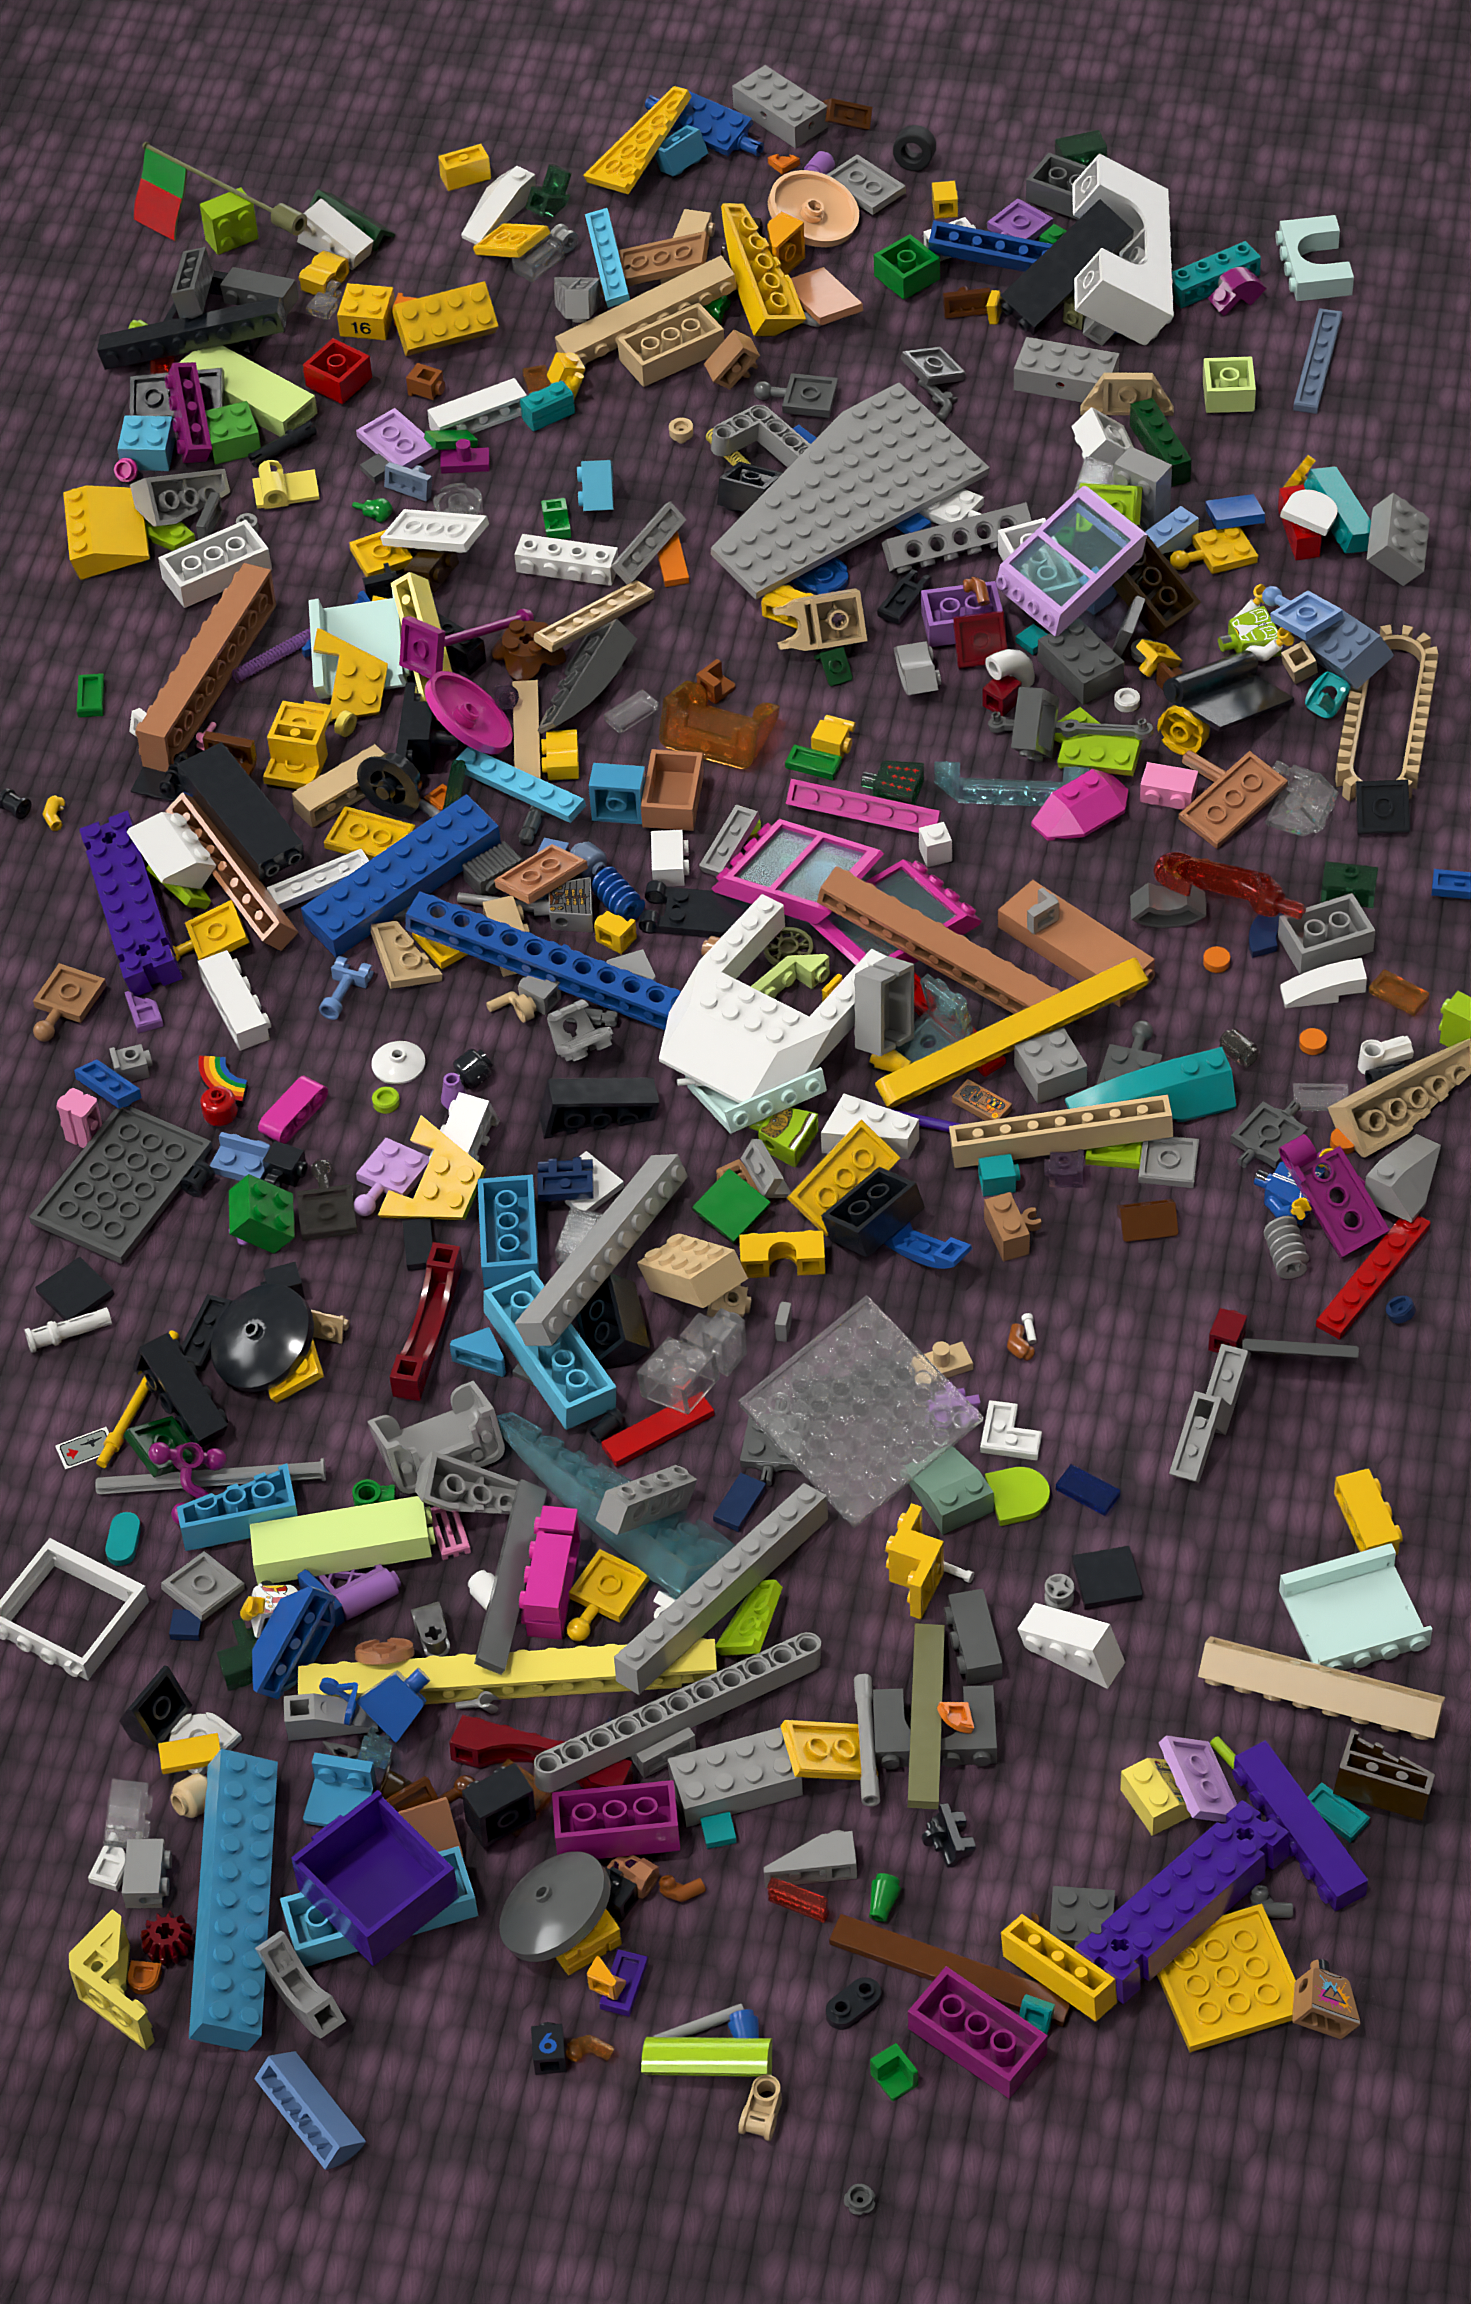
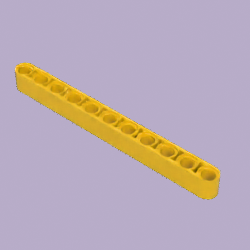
M1131 958L879 1079L875 1086L887 1108L896 1107L1013 1051L1016 1044L1050 1033L1140 990L1149 983V980L1137 958Z

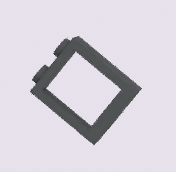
M1019 687L1011 748L1018 751L1019 756L1028 757L1027 760L1034 762H1043V758L1052 759L1060 700L1058 696L1043 688Z

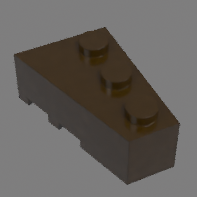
M1351 1728L1333 1794L1422 1821L1435 1774L1403 1756L1397 1759L1384 1751L1385 1746L1378 1742L1372 1745L1359 1737L1360 1732Z

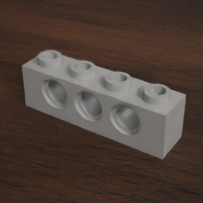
M674 1465L606 1490L596 1521L616 1535H620L685 1510L690 1502L697 1479L691 1476L685 1468Z

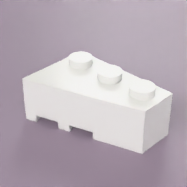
M320 199L303 213L307 216V225L305 230L298 235V243L318 253L325 250L348 258L351 270L371 254L374 240L323 199Z
M459 1092L456 1100H453L450 1104V1116L446 1125H442L440 1131L478 1162L479 1156H477V1152L481 1144L485 1146L488 1144L490 1138L486 1135L491 1126L497 1127L500 1119L488 1100ZM432 1150V1152H431V1154H430L429 1161H430V1158H431V1156H432L434 1150Z
M843 1094L821 1132L822 1153L828 1154L853 1126L862 1119L900 1159H908L919 1141V1119Z

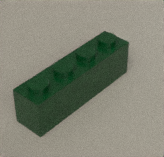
M1149 398L1130 404V427L1146 453L1172 465L1171 487L1190 482L1192 460L1155 400Z

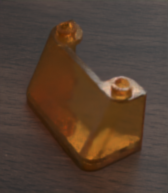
M688 680L663 699L659 740L664 747L675 751L703 753L704 759L739 769L748 768L755 762L778 720L780 710L779 705L763 702L755 707L753 716L748 717L708 706V693L701 684Z

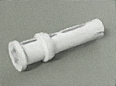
M106 1307L59 1323L49 1321L46 1326L33 1330L27 1328L24 1331L31 1353H35L38 1348L51 1344L57 1346L63 1339L112 1325Z

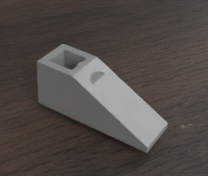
M315 1693L284 1696V1721L289 1741L378 1732V1724L356 1704V1711L351 1726L345 1725L344 1718L348 1702L343 1698Z

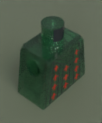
M885 760L881 763L878 774L863 772L861 787L873 789L874 797L916 805L924 783V763Z

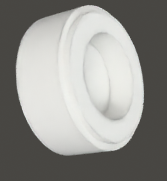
M1122 688L1115 693L1114 705L1121 712H1133L1140 705V695L1132 688Z

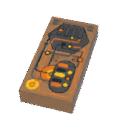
M969 1079L952 1096V1103L985 1121L1003 1119L1012 1110V1103Z

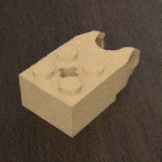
M856 588L796 598L783 606L772 608L773 614L793 616L798 622L796 633L792 637L778 642L779 649L794 648L808 651L867 641L861 594ZM834 614L842 615V619H839L838 624L835 625L832 621Z

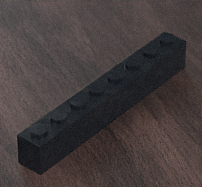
M280 297L206 312L193 319L177 318L102 334L99 338L97 352L104 369L107 370L285 332L287 315Z

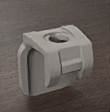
M583 999L548 1014L547 1017L555 1050L558 1055L565 1057L566 1061L572 1059L576 1061L588 1055L586 1051L588 1047L591 1051L594 1049L601 1050L612 1045L611 1035L613 1031L611 1027L595 1029L584 1010V1007L589 1005ZM567 1018H573L577 1022L575 1037H572L571 1034L563 1029V1023Z

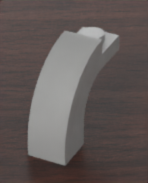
M279 1931L255 1948L267 1969L265 1972L273 1986L294 2015L312 2034L321 2039L346 2021L332 1995L321 1989L309 1975L284 1932Z

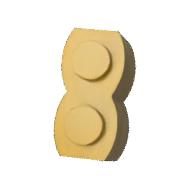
M325 250L321 251L318 255L314 256L312 263L300 272L301 290L322 298L329 297L336 286L342 283L349 274L348 258Z
M577 730L546 731V739H541L542 755L546 754V757H542V772L548 774V780L579 779Z

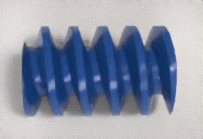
M606 867L594 877L591 886L592 892L604 903V906L611 913L623 917L626 921H629L631 918L635 920L641 915L645 908L644 899L640 898V895L623 879V876L617 872L616 868Z

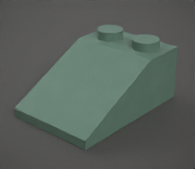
M952 1445L901 1468L902 1474L942 1535L993 1512L994 1492L981 1472Z

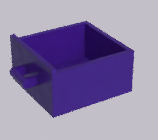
M379 1790L344 1817L339 1815L311 1837L312 1842L291 1857L299 1891L372 1966L377 1964L459 1898L454 1868L382 1797V1793Z

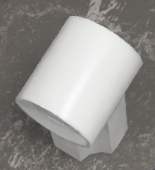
M1400 1036L1383 1042L1372 1039L1364 1041L1360 1049L1359 1071L1365 1074L1366 1070L1376 1069L1377 1067L1382 1068L1413 1058L1414 1051L1408 1036Z

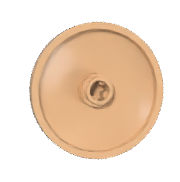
M799 170L786 173L776 180L768 197V209L772 219L782 211L804 222L805 244L809 246L833 247L842 244L853 235L859 221V208L850 191L834 178L819 172Z

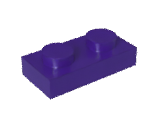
M618 1949L610 1973L626 1980V1985L617 2000L602 1995L599 2002L601 2010L630 2017L648 1965L647 1956Z

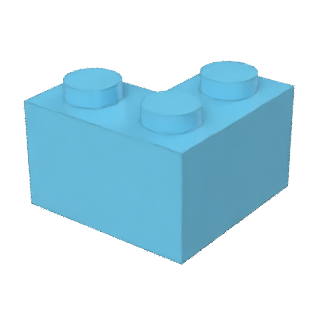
M581 461V467H577V480L582 482L583 491H578L579 506H583V511L614 510L613 461Z

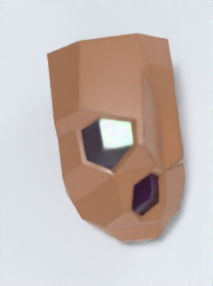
M634 1855L616 1857L607 1866L609 1869L613 1866L622 1871L625 1878L636 1883L638 1898L642 1899L650 1893L660 1876L658 1866L645 1858L640 1859Z

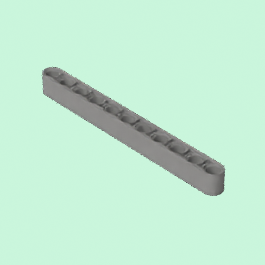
M805 1632L540 1753L534 1760L536 1787L543 1792L556 1791L645 1750L687 1727L692 1728L815 1671L820 1666V1638L813 1633Z

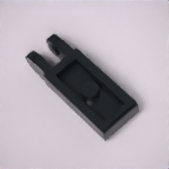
M912 569L904 579L902 578L880 605L877 610V616L900 625L921 598V590H927L930 587L932 577L924 575L916 584L918 572Z

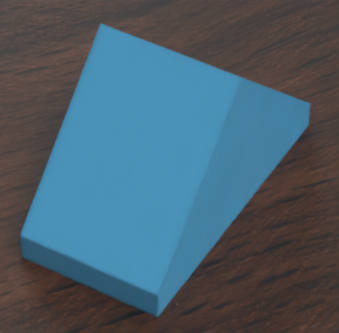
M489 1327L451 1341L450 1351L453 1362L501 1377L505 1376L504 1356Z

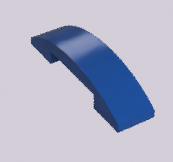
M910 1222L884 1243L895 1252L914 1262L941 1269L955 1267L972 1250L970 1244L952 1237L943 1242L914 1231Z

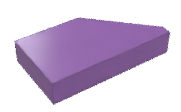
M129 991L125 992L138 1033L164 1026L156 1001L148 998H139Z

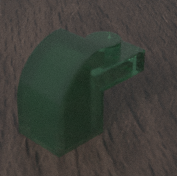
M549 164L543 185L531 187L525 208L541 217L555 216L565 207L569 200L570 194L566 193L572 173L555 164Z
M242 1618L232 1621L238 1645L217 1652L228 1691L253 1683L252 1649L257 1640L253 1628H246Z

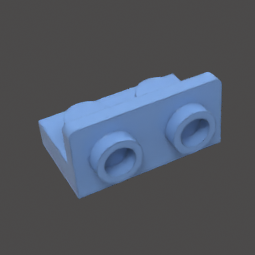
M221 1132L219 1135L220 1147L210 1164L215 1174L239 1181L250 1174L264 1180L265 1172L262 1160L271 1146L263 1141H254L237 1134Z

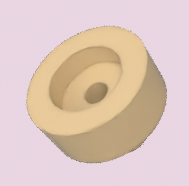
M687 418L672 420L669 424L670 437L678 443H685L693 436V423Z

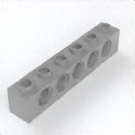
M1027 503L886 539L882 542V547L889 572L897 570L898 574L911 571V566L920 564L921 568L935 564V560L944 558V561L953 560L959 557L958 553L966 551L968 555L976 554L982 551L981 547L990 545L991 549L998 548V530H1001V521L1007 522L1010 527L1031 522ZM978 527L986 530V539H981L977 535ZM954 534H960L963 537V545H958L954 542ZM931 540H936L940 543V551L937 552L931 548ZM908 546H913L917 550L916 558L908 555Z

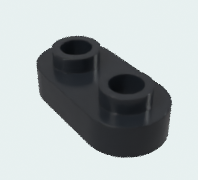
M869 1977L859 1978L829 2000L826 2005V2019L829 2025L835 2029L845 2030L852 2027L874 2010L881 2001V1988L878 1982ZM862 1989L870 1990L868 1994H863L860 1991ZM839 2007L847 2009L845 2012L836 2011Z

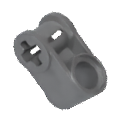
M435 1602L411 1609L416 1632L420 1637L426 1657L432 1655L439 1657L448 1656L450 1653V1643L440 1603Z

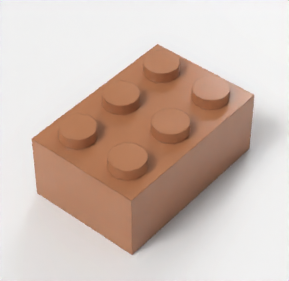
M651 750L641 802L642 827L694 831L704 776L703 753Z

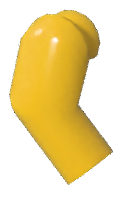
M56 795L48 798L43 811V817L52 831H58L63 825L57 815V811L64 809L62 806H65V800Z

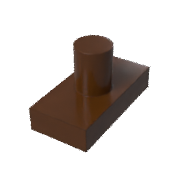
M961 287L956 292L943 293L945 319L988 314L987 303L991 293L990 288L970 290L968 287Z

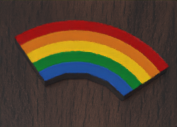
M199 1055L198 1067L204 1086L208 1089L216 1086L230 1089L234 1093L236 1105L243 1107L248 1089L247 1080L237 1078L229 1072L226 1057Z

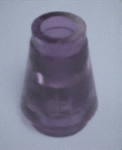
M497 684L492 689V695L499 708L509 710L518 703L519 693L515 687Z

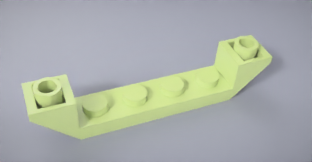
M826 954L787 956L751 987L774 999L785 987L792 985L795 979L813 989L818 983L824 982L830 974L829 956Z

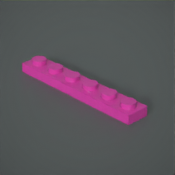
M795 779L790 781L786 800L788 805L919 833V828L939 823L942 812Z

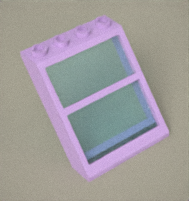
M1082 486L1000 564L996 579L997 589L1051 634L1059 636L1142 557L1147 534L1090 488Z

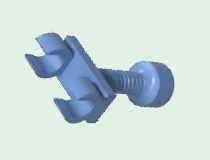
M338 956L335 964L331 967L333 980L340 981L332 997H326L319 1006L320 1013L328 1019H337L343 1009L340 1002L350 985L366 988L374 974V971L370 970L373 965L362 963L359 971L349 969V964H346L349 960L348 958Z

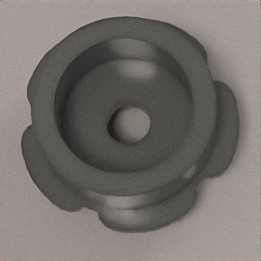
M855 2184L845 2194L844 2204L846 2207H849V2212L854 2215H862L864 2212L869 2213L875 2207V2194L867 2185ZM861 2198L863 2202L859 2203L857 2199Z

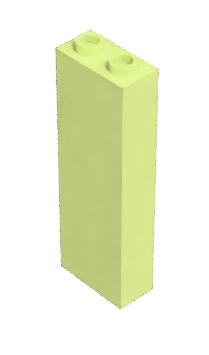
M223 345L193 351L179 362H196L197 370L223 368L224 406L247 401L255 423L279 437L285 435L287 430H294L305 424L317 414L315 395Z
M418 1496L250 1524L253 1566L257 1583L259 1585L262 1581L266 1580L272 1583L298 1579L297 1575L305 1569L313 1576L374 1567V1565L379 1564L386 1565L432 1557L430 1545L436 1544L433 1527H428V1524L433 1523L431 1507H425L424 1502Z

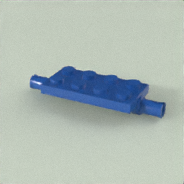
M689 91L692 97L670 130L671 132L675 133L684 126L689 125L700 129L706 147L729 156L733 150H744L757 157L760 156V153L764 150V143L749 138L747 135L748 130L753 125L751 117ZM653 95L648 96L649 99H646L645 108L648 110L660 100Z

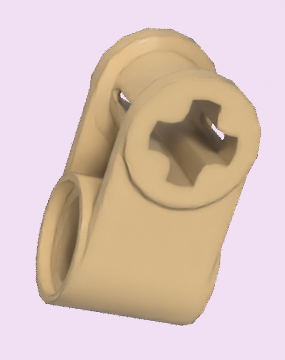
M762 2075L754 2080L747 2104L741 2114L739 2134L744 2135L746 2132L764 2136L766 2141H771L782 2103L780 2083L774 2076ZM764 2091H771L774 2093V2095L769 2098H763L760 2096V2094Z

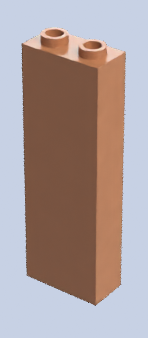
M1034 880L1029 882L998 909V928L1081 982L1131 958H1137L1149 983L1155 976V959L1056 894L1054 895L1060 904L1059 920L1038 933L1032 934L1027 929V910L1033 905L1038 904L1039 889L1044 888L1050 894H1054ZM1137 991L1113 1003L1120 1007L1127 1000L1133 999Z

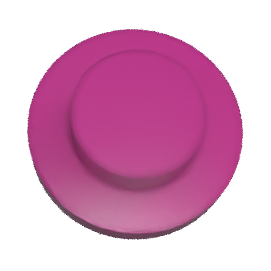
M122 458L115 464L114 473L120 481L131 482L138 474V467L134 460Z

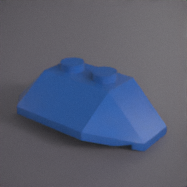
M309 1586L280 1598L252 1649L253 1690L256 1693L279 1699L284 1695V1691L298 1683V1666H307L314 1663L335 1625V1608L333 1603L335 1596L332 1593Z

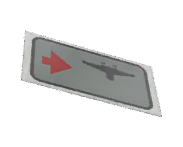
M107 1427L56 1445L55 1447L64 1468L68 1469L99 1457L105 1447L103 1443L109 1434Z

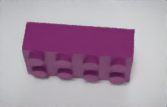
M674 1780L552 1792L557 1855L567 1852H584L596 1859L680 1851Z
M947 1966L908 2010L909 2030L1009 2099L1047 2054L1048 2035Z

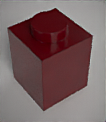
M1010 675L1000 680L993 678L983 687L982 706L992 712H1000V716L1006 715L1017 704L1018 689L1021 687L1022 682Z
M1220 1308L1209 1333L1208 1350L1219 1353L1221 1344L1240 1348L1246 1333L1247 1315H1243L1235 1310Z

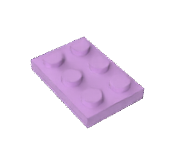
M395 408L356 430L357 437L376 454L379 453L388 462L410 469L439 452L424 439V433Z
M1165 1736L1159 1742V1745L1192 1818L1226 1822V1814L1237 1805V1802L1208 1741Z

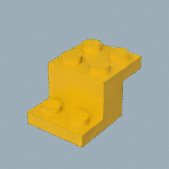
M282 701L267 736L271 759L263 775L264 784L299 789L319 777L328 756L325 732L332 717L331 708Z
M911 1503L907 1513H902L899 1517L896 1535H891L887 1541L885 1552L888 1553L886 1568L889 1569L890 1582L910 1588L907 1597V1603H910V1616L922 1619L944 1574V1541L923 1534L922 1507Z

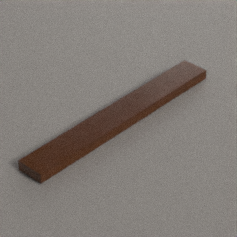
M840 1914L829 1938V1945L934 1981L947 1966L1005 2007L1019 2012L1025 1994L1055 2004L1051 2023L1061 2027L1064 2026L1072 2006L1043 1984Z

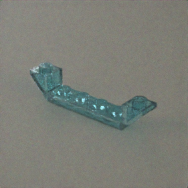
M935 761L934 783L958 803L1043 806L1052 792L1090 771V768L1064 767L1063 782L960 778V762Z

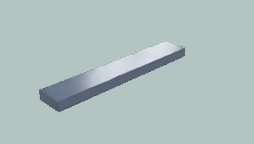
M1321 308L1318 310L1293 411L1314 414L1318 412L1342 320V311Z

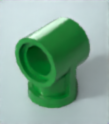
M365 1479L357 1482L352 1490L354 1507L397 1500L395 1484L379 1486L374 1480Z

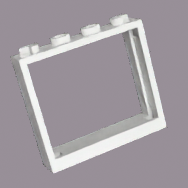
M49 1538L0 1600V1639H8L14 1642L21 1650L25 1652L31 1651L39 1655L43 1661L50 1665L55 1663L61 1666L73 1677L80 1676L89 1680L148 1604L149 1599L144 1585ZM54 1566L125 1601V1604L83 1658L11 1622Z

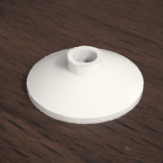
M407 1041L387 1043L380 1047L372 1058L374 1074L378 1079L388 1084L399 1085L409 1083L419 1077L425 1068L423 1051L417 1045Z

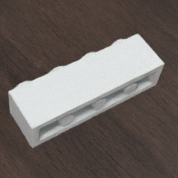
M513 378L427 410L429 427L431 430H468L473 434L521 416L520 399L527 395L516 379Z
M227 950L199 960L198 965L201 979L238 1049L241 1051L270 1040L268 1029L271 1028L269 1018L266 1013L261 1014L259 999L256 994L251 995V986L247 977H241L242 971L236 958L232 960Z

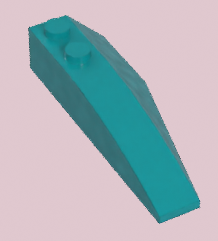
M1222 1047L1151 1065L1065 1098L1067 1108L1072 1109L1168 1095L1172 1119H1176V1122H1185L1236 1108L1232 1069Z

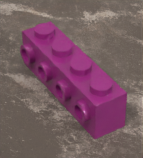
M196 362L172 363L168 375H165L166 389L170 390L171 395L169 397V408L174 412L175 417L173 418V430L178 433V454L182 455L183 463L207 462L212 445Z

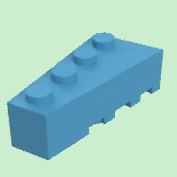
M287 1463L278 1466V1471L266 1475L263 1472L254 1476V1481L241 1486L237 1483L230 1485L221 1494L215 1496L210 1493L177 1507L185 1551L251 1538L250 1524L298 1516Z

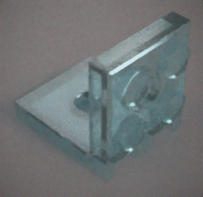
M928 973L920 980L928 1010L914 1022V1039L895 1048L896 1051L912 1061V1063L974 1034L971 1024L972 1017L968 1013V1003L965 998L959 993H952L941 979L937 978L935 980ZM933 1040L936 1042L932 1048L922 1047L926 1041Z

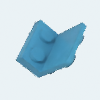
M314 1753L312 1767L315 1780L303 1816L304 1823L325 1827L339 1815L344 1817L371 1796L377 1782L374 1763Z

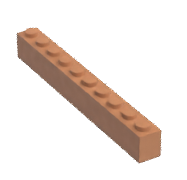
M836 866L820 887L817 903L1013 1014L1061 992L1059 989L1043 983L1036 976L1020 970L1011 962L1004 961L995 956L988 949L981 948L972 943L965 936L958 935L949 930L942 923L935 922L926 917L919 910L912 909L903 904L896 897L889 896L880 891L873 884L866 883L855 877L848 870H843Z

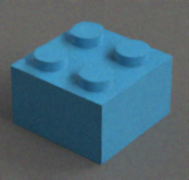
M593 763L589 781L592 821L642 824L641 802L646 781L644 766Z

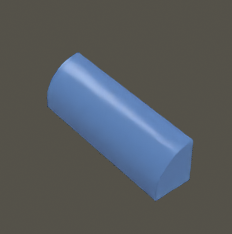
M296 2051L268 2056L254 2079L323 2168L327 2170L337 2167L353 2157L366 2143L365 2139Z

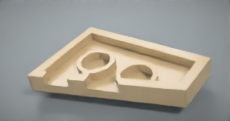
M397 921L371 924V934L390 989L442 981V973L438 968H433L429 963L427 955L421 953L415 947L414 940Z

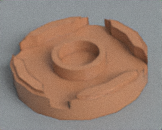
M403 1638L387 1639V1642L381 1643L379 1640L374 1639L362 1642L355 1647V1660L363 1664L397 1663L408 1660L415 1654L413 1643Z

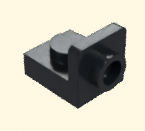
M383 563L384 573L362 578L364 592L370 601H372L373 595L382 598L393 597L391 583L398 578L396 571H391L388 563Z

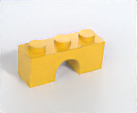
M807 1230L804 1232L739 1235L741 1265L748 1278L770 1277V1265L775 1260L781 1258L790 1259L796 1264L797 1276L825 1274L823 1231Z

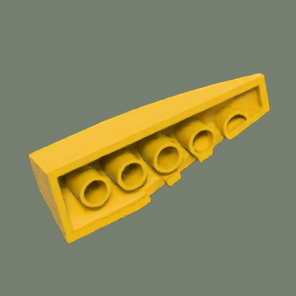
M723 203L721 210L730 264L735 274L736 287L753 335L775 336L805 322L806 317L791 278L788 274L784 275L780 268L781 262L770 253L768 249L770 245L756 231L758 226L744 204Z

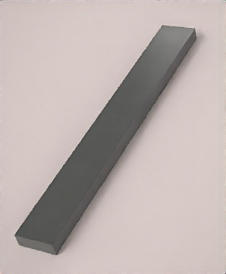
M523 1479L518 1482L474 1662V1664L500 1675L506 1669L520 1609L521 1590L524 1591L525 1567L530 1566L531 1562L529 1558L530 1543L535 1541L537 1534H534L536 1516H541L547 1493L546 1489Z

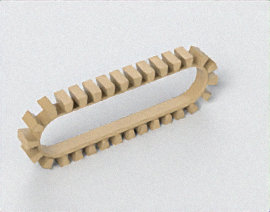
M1391 625L1380 626V636L1390 650L1400 649L1413 654L1420 662L1403 770L1400 777L1396 779H1408L1410 799L1412 797V789H1417L1436 676L1438 651L1437 646L1430 648L1431 638L1425 633H1422L1416 640L1412 639L1413 627L1403 625L1402 635H1392ZM1369 679L1357 690L1352 686L1350 688L1336 765L1337 787L1343 786L1342 796L1349 802L1355 797V782L1362 781L1355 774L1353 767Z

